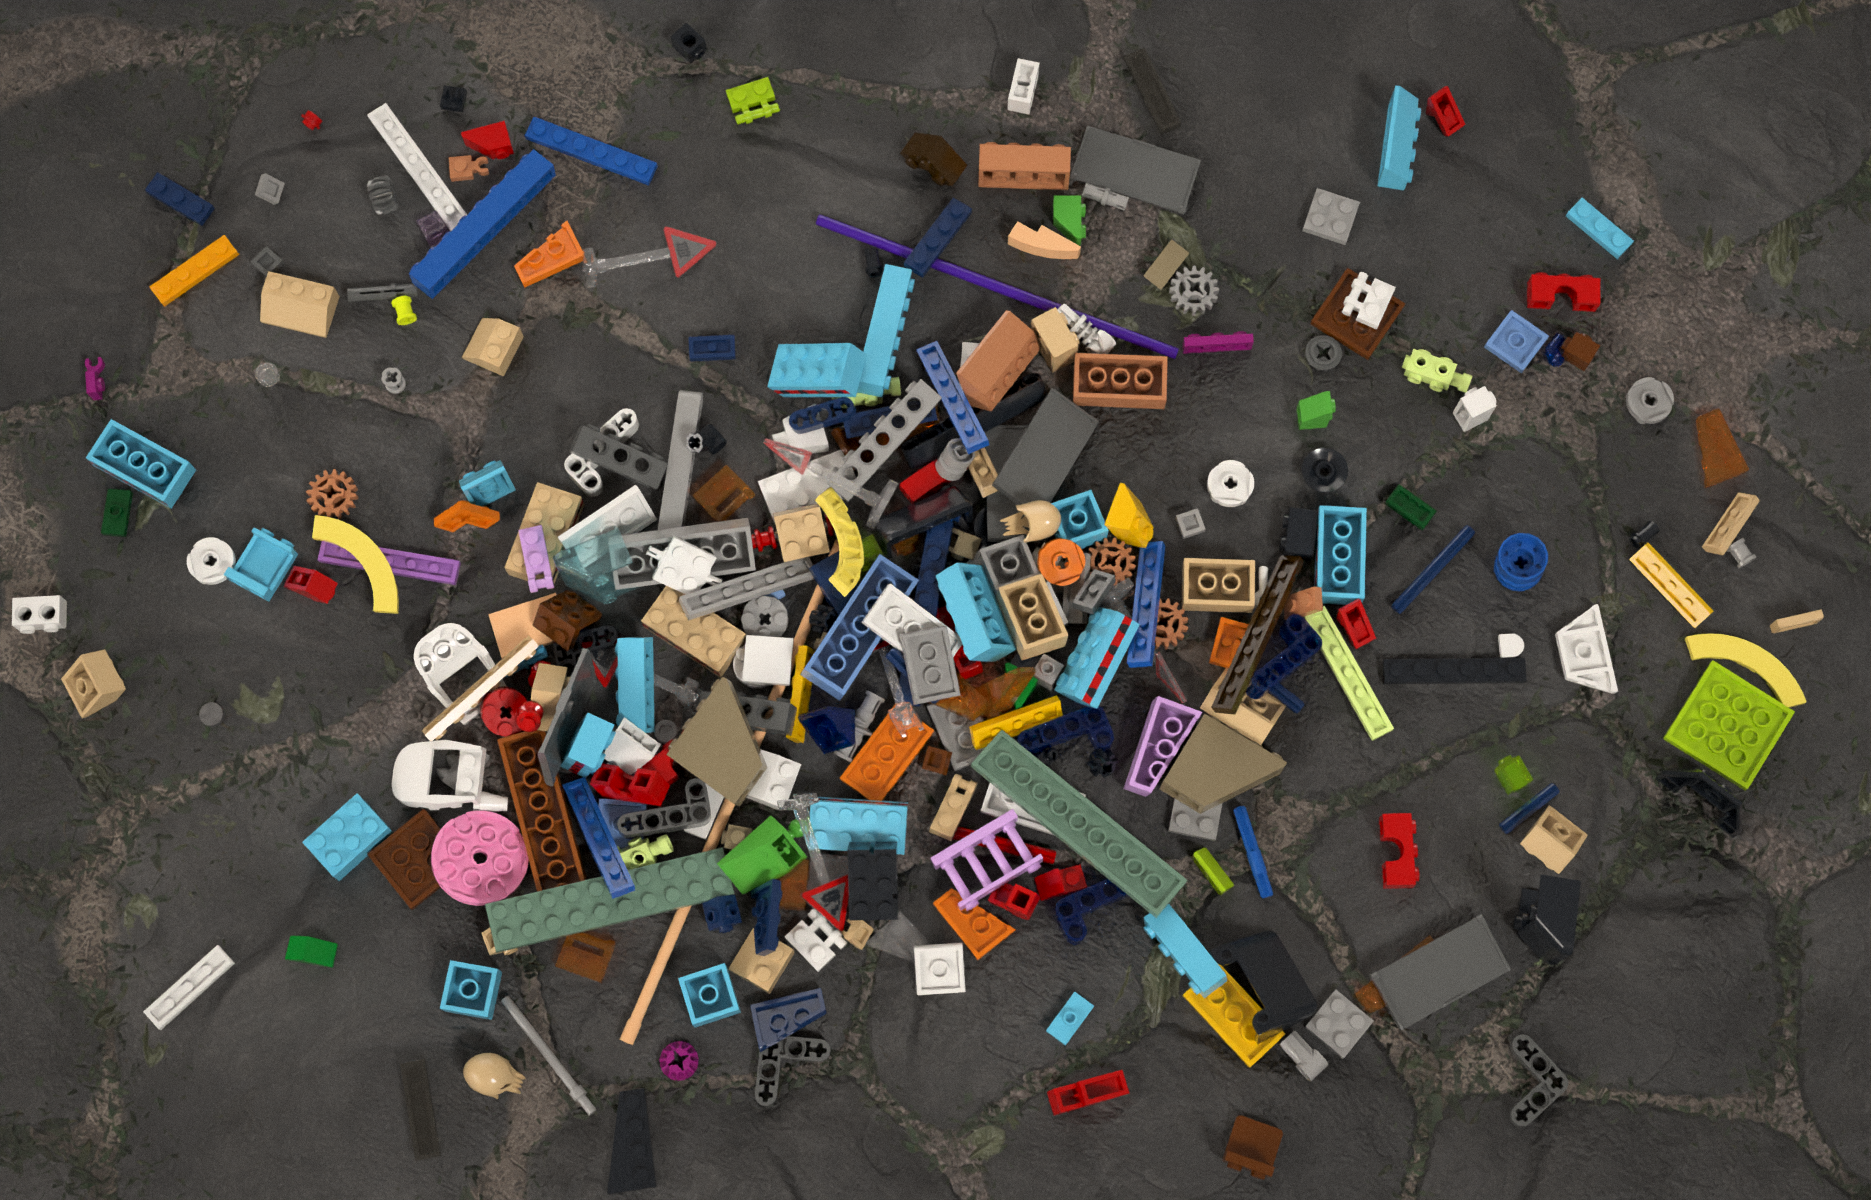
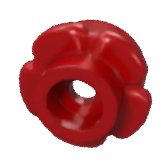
M309 110L305 115H301L304 118L302 123L312 131L314 128L320 129L319 126L323 121Z

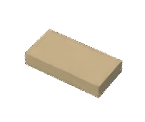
M1821 609L1777 619L1770 625L1772 633H1779L1810 626L1820 622L1824 615Z

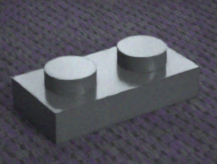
M1094 569L1072 601L1073 608L1094 615L1115 584V575Z

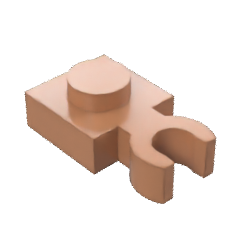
M471 155L449 157L451 181L474 180V173H478L481 176L489 175L488 168H480L482 164L489 163L488 158L479 157L476 161H473Z

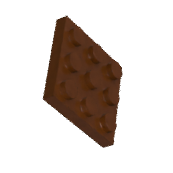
M1347 268L1310 324L1369 360L1404 308L1405 303L1392 295L1377 329L1356 321L1359 314L1357 311L1352 310L1350 316L1344 315L1342 313L1345 306L1343 302L1350 295L1351 285L1359 275ZM1366 280V284L1371 286L1372 282ZM1360 293L1357 300L1364 303L1367 295Z
M425 809L421 810L367 854L411 910H414L441 888L434 877L431 866L432 847L441 828Z

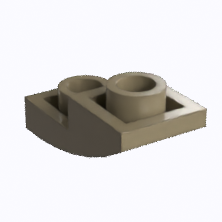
M1171 239L1144 274V277L1159 289H1162L1189 255V252Z

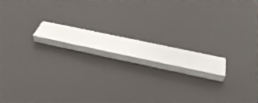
M386 103L367 114L370 121L448 229L452 231L457 226L458 221L463 216H467V214Z

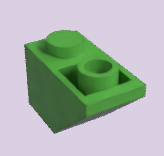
M1054 196L1053 226L1067 239L1081 246V239L1086 238V225H1081V217H1085L1086 206L1081 204V196Z
M1325 391L1299 401L1296 408L1299 430L1327 427L1329 420H1332V413L1336 410L1335 399H1331L1330 391Z

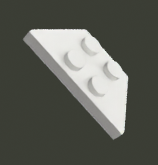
M1596 604L1559 630L1555 637L1565 680L1614 694L1618 692L1599 606Z

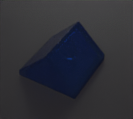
M826 706L798 716L800 723L824 754L851 747L856 743L855 710Z

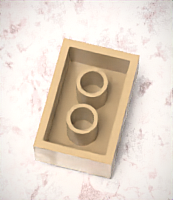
M1184 558L1182 564L1181 609L1185 611L1252 613L1255 606V560Z
M1042 574L998 588L996 600L1021 661L1066 645L1068 633Z

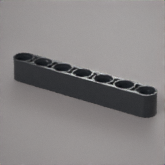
M1030 373L1015 381L991 412L973 406L971 408L985 433L1042 402L1048 393L1039 373ZM947 418L906 440L901 445V449L909 467L917 469L936 460L949 441L956 438L960 439L950 418Z

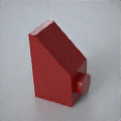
M505 121L461 132L466 146L491 159H505L509 155L514 154Z
M293 566L283 587L314 601L327 604L333 598L338 583L317 570Z

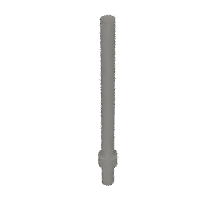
M508 995L501 1000L503 1005L570 1090L569 1095L575 1102L578 1101L589 1116L593 1114L597 1109L586 1096L587 1092L581 1085H577Z

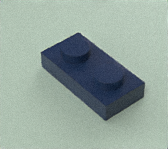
M735 335L689 337L690 362L736 359Z

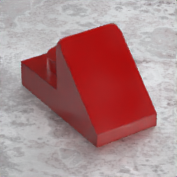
M1448 86L1443 87L1428 98L1426 115L1436 118L1444 136L1449 137L1466 125Z
M1359 598L1338 609L1337 621L1344 626L1351 645L1355 649L1376 639Z
M1081 864L1062 870L1056 868L1034 878L1041 901L1087 889Z

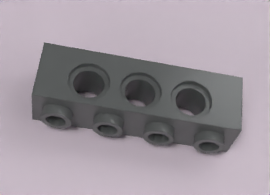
M591 424L579 427L569 450L570 453L652 490L658 489L668 466V463L663 462L664 458L652 452L650 455L641 452L642 447L630 443L629 446L621 443L620 437L610 433L608 436L599 433L600 428ZM595 440H600L603 443L604 448L600 453L593 449ZM617 449L622 450L625 454L622 462H618L614 458V453ZM638 459L644 460L646 464L645 470L642 472L638 471L635 467Z
M701 691L699 703L703 699H707L712 691ZM736 692L743 710L751 706V711L746 717L752 730L792 736L797 708L790 703V700L776 698V701L768 700V697L762 695H754V698H749L744 693ZM773 709L772 716L769 719H766L765 715L767 711Z

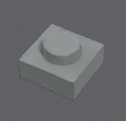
M266 173L261 174L255 195L272 204H278L285 183Z
M1198 508L1175 517L1183 539L1203 533L1206 530Z

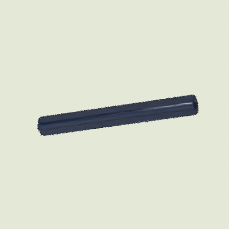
M1468 525L1464 526L1394 601L1391 606L1392 609L1401 614L1474 536L1475 531Z

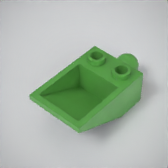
M769 816L722 858L717 865L742 894L755 889L771 879H778L789 874L807 858L806 854L794 841L795 837L800 838L807 833V823L800 818L794 819L790 822L789 830L787 831L775 818Z

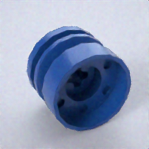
M1517 533L1509 536L1503 541L1494 561V573L1497 580L1504 587L1512 591H1525L1533 588L1539 583L1548 563V552L1545 544L1538 537L1529 533ZM1516 562H1519L1520 566H1523V569H1519V566L1515 565Z

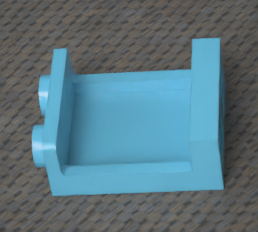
M253 528L251 532L254 535L234 568H227L224 576L229 581L269 602L298 556V553L293 549L294 545L283 538L281 541L273 538L274 534L265 528H262L261 531Z

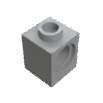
M1043 654L1032 671L1031 676L1038 679L1039 685L1051 691L1058 677L1062 674L1064 665Z

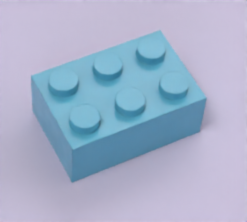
M357 793L302 843L328 872L340 881L364 860L370 851L394 832Z

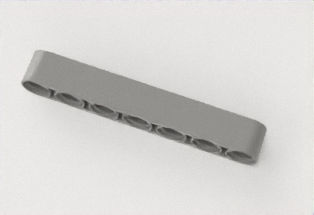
M680 390L678 393L658 530L684 527L695 459V452H690L686 447V438L690 433L699 431L703 405V393Z

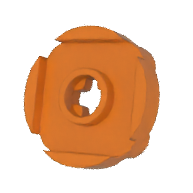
M1063 538L1053 539L1047 542L1038 552V570L1049 583L1059 586L1070 585L1080 577L1085 567V556L1080 546L1073 541ZM1057 557L1067 558L1064 568H1061L1059 565L1056 566Z

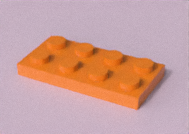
M896 703L841 775L840 780L867 800L883 801L933 735L934 730Z

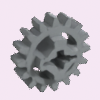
M1196 266L1192 267V271L1184 267L1183 274L1177 272L1176 279L1171 280L1170 285L1173 287H1170L1169 294H1174L1171 296V302L1177 301L1176 309L1183 307V314H1186L1188 310L1192 311L1193 316H1195L1198 310L1201 314H1204L1205 307L1211 310L1212 302H1217L1218 297L1216 295L1219 293V288L1215 286L1218 281L1217 279L1211 280L1213 273L1210 272L1206 275L1204 267L1200 271H1197ZM1179 286H1182L1181 289L1184 291L1182 296L1179 292ZM1206 286H1207L1208 289H1209V295H1208V296H1207V292L1204 290Z

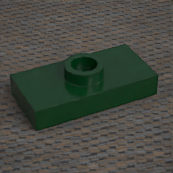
M1398 484L1385 502L1386 506L1422 531L1437 512L1400 484Z
M108 489L101 529L102 535L126 537L133 497L131 490Z

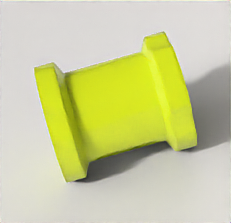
M400 296L391 302L392 307L397 312L398 318L396 321L398 325H408L417 320L416 314L412 311L410 304L412 299L410 296Z

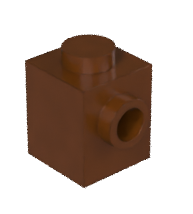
M1576 332L1573 338L1567 337L1561 349L1565 351L1560 358L1585 371L1600 345L1592 341L1590 336Z

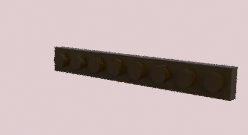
M1280 555L1211 706L1215 713L1236 714L1303 566L1304 561L1300 556Z

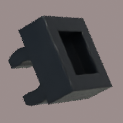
M444 85L440 102L441 110L463 112L467 96L466 88Z

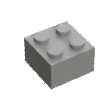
M1024 535L979 549L978 561L980 565H983L995 598L999 587L1039 575L1029 547L1023 541L1025 539Z

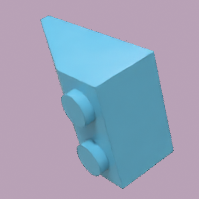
M501 460L497 462L491 461L483 469L477 472H469L463 476V479L459 480L461 489L468 501L478 506H486L516 490Z

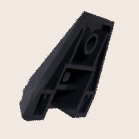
M1695 767L1665 770L1657 775L1655 779L1673 793L1688 785L1722 811L1714 822L1717 827L1732 838L1741 833L1743 803L1732 794V790L1729 787L1712 779L1713 776L1708 771Z

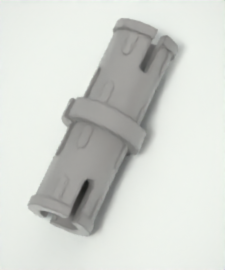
M1086 183L1082 197L1100 202V205L1105 206L1106 204L1125 211L1129 199L1128 196L1110 191V188L1106 187V189L1089 183Z

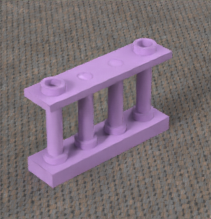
M1011 809L930 858L935 870L940 867L942 870L945 869L963 900L958 903L960 911L965 908L967 911L973 909L979 904L978 900L1026 871L1030 874L1041 867L1040 863L1043 862L1042 855L1039 854L1033 858L1015 829V822L1018 821V816L1014 809ZM1002 830L1004 833L1007 832L1025 862L1012 870L994 840L996 838L994 835ZM980 843L988 847L1004 873V876L994 882H991L974 854V847ZM960 855L966 857L984 887L972 895L953 865V859Z

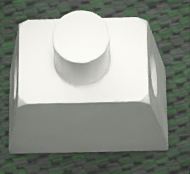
M818 412V414H817V416H816V419L819 420V421H821V418H820V415H819V412ZM811 414L808 415L810 417V422L814 423ZM790 416L782 420L785 431L772 435L773 441L789 444L812 453L829 451L824 428L804 434H797L789 424ZM799 418L797 424L801 427L803 426V419ZM790 448L791 450H794L802 455L806 454L805 452Z
M624 717L615 731L616 734L611 745L604 752L606 754L604 759L608 761L607 764L617 765L624 772L631 775L637 771V768H641L654 757L661 744Z

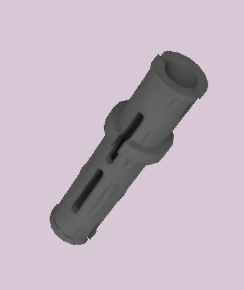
M391 283L389 286L347 288L348 302L394 300L400 296L417 298L418 287L414 284L396 285V283Z

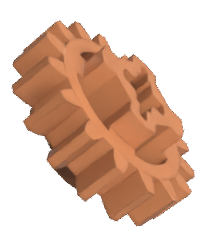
M333 469L332 474L329 475L325 470L323 477L315 475L316 483H309L313 489L306 491L308 496L311 497L307 499L309 505H313L311 507L314 513L318 512L319 516L327 515V517L333 518V515H336L340 520L342 517L341 513L344 512L349 515L348 508L356 507L352 501L359 498L354 493L358 488L356 485H352L354 483L351 477L347 478L345 472H341L338 475L336 469ZM339 483L344 484L347 490L340 488L341 486ZM318 499H320L321 501H325L324 504L326 506H321L319 504Z
M1104 538L1102 545L1096 541V549L1089 548L1088 553L1091 554L1090 571L1096 569L1115 575L1116 582L1113 588L1116 589L1118 582L1123 586L1126 584L1125 577L1128 579L1132 578L1133 574L1130 571L1135 570L1136 565L1132 564L1135 561V556H1129L1132 548L1125 549L1124 541L1116 544L1117 540L1113 538L1112 543H1109L1107 538ZM1098 555L1101 562L1095 567V558ZM1107 560H1108L1109 562H1113V561H1114V562H1115V563H1114V566H1112L1111 564L1106 565V561H1107ZM1125 560L1126 567L1122 572L1120 564Z
M1167 598L1165 603H1162L1161 599L1159 601L1156 635L1163 636L1164 638L1156 636L1155 649H1158L1160 644L1164 646L1165 650L1168 649L1169 643L1174 647L1177 646V639H1184V635L1181 632H1187L1188 627L1183 625L1188 622L1187 617H1182L1185 610L1177 609L1178 602L1170 605L1169 598ZM1159 620H1161L1162 623L1167 622L1166 627H1164L1163 625L1159 626ZM1178 621V629L1174 633L1172 625Z

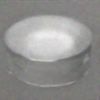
M266 362L257 367L255 377L262 386L270 387L278 382L280 373L274 364Z

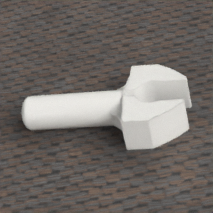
M1266 566L1259 567V590L1255 593V608H1257L1259 599L1262 597L1268 584V568Z

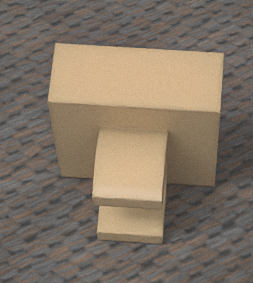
M848 919L847 922L851 926L847 932L843 930L841 933L848 942L862 950L874 929L863 920L849 921Z

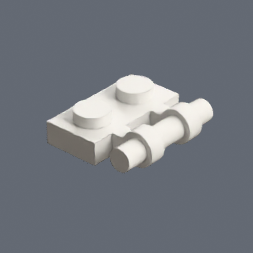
M1360 272L1357 279H1354L1351 285L1350 295L1343 302L1345 306L1342 313L1350 316L1352 310L1357 311L1359 314L1356 321L1377 329L1396 287L1376 278L1370 286L1366 284L1368 275ZM1360 293L1367 295L1364 303L1357 300Z
M812 909L808 916L812 919L813 923L808 927L801 920L785 938L819 972L836 956L830 947L835 943L842 949L846 946L847 942L841 937L842 933L838 929L835 930L822 914L820 915L815 909ZM819 928L828 936L824 942L815 934Z

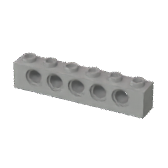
M922 379L918 383L913 381L906 388L905 391L908 394L902 400L898 397L889 407L892 410L887 417L882 415L874 424L876 429L871 435L867 432L858 441L861 446L855 452L851 449L842 459L845 461L840 469L835 467L828 474L827 477L830 480L827 484L847 503L941 400L942 397ZM909 400H918L920 408L917 411H911L907 407ZM896 416H900L904 419L905 425L902 428H895L891 420ZM880 433L886 434L889 437V443L884 446L879 445L876 442V436ZM863 451H871L874 459L869 463L863 462L860 458V454ZM855 468L858 471V477L854 480H848L844 474L846 469Z

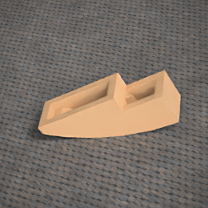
M1017 221L1008 235V245L1036 256L1054 259H1078L1080 256L1081 246L1043 225L1036 232Z

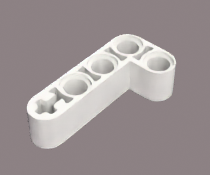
M628 408L620 410L600 428L599 433L606 436L609 433H613L621 438V443H625L639 428L635 412ZM627 420L631 421V423L628 424L627 422L624 423L623 421ZM595 440L593 449H598V453L602 452L604 448L603 443L600 440ZM574 454L568 456L564 465L570 479L586 495L590 497L600 495L603 491V482L599 474L594 470L599 465ZM575 464L582 465L581 469L576 472L571 471V467ZM590 480L598 481L596 486L591 488L587 487L586 484Z

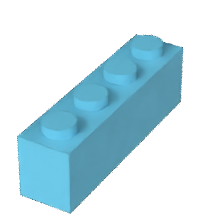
M653 637L617 638L615 653L618 657V666L615 672L616 679L618 680V691L616 693V701L619 708V714L616 718L617 727L625 717L645 733L655 732Z
M1170 904L1167 905L1157 918L1150 913L1143 918L1146 925L1143 929L1151 939L1155 937L1158 940L1160 951L1166 958L1170 956L1174 960V968L1181 976L1184 974L1190 980L1188 985L1196 995L1200 993L1203 998H1206L1227 982L1225 972Z

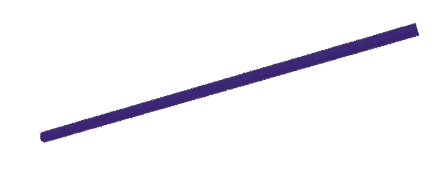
M819 214L816 221L818 226L906 259L914 250ZM939 258L931 266L935 270L1045 311L1055 307L1058 310L1061 306L1059 303ZM1072 309L1079 317L1084 314L1087 318L1085 322L1088 323L1090 321L1093 324L1091 326L1093 329L1096 327L1098 331L1103 330L1109 335L1173 359L1177 356L1179 348Z

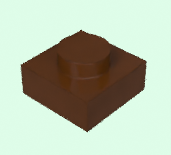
M928 746L922 769L947 775L953 752Z

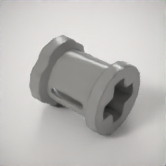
M389 367L382 372L381 380L390 393L399 394L405 389L406 381L400 370Z
M1744 538L1731 544L1727 549V552H1730L1737 561L1738 568H1742L1757 558L1745 545Z

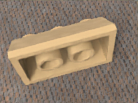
M268 271L261 293L260 322L327 338L340 296L333 286Z
M1226 668L1211 688L1200 709L1204 710L1209 716L1218 718L1228 728L1238 730L1247 739L1255 741L1261 746L1286 706L1250 682L1235 715L1215 713L1211 706L1229 669Z

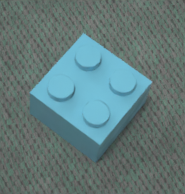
M1092 490L1051 503L1061 514V524L1054 534L1056 539L1071 540L1083 549L1095 545L1096 541L1101 543L1104 541V538H1107L1109 530L1104 525V518Z
M450 960L440 1009L445 1012L492 1020L502 972L497 968Z
M725 963L678 978L692 1025L695 1028L741 1013Z

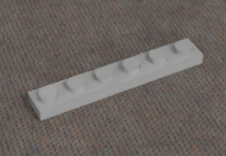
M809 557L787 561L680 596L679 603L689 621L812 580L814 577L809 568L813 564Z

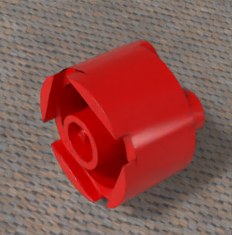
M502 686L491 692L488 691L481 701V719L494 734L504 737L517 734L522 730L517 725L521 705L527 702V700L518 690L512 687ZM504 706L505 708H508L510 706V708L508 709L509 714L507 716L504 714L500 716V714L502 713L500 710L501 707Z

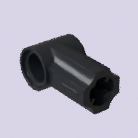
M712 424L707 425L701 431L690 433L686 438V447L690 452L709 451L711 455H714L727 444V440Z

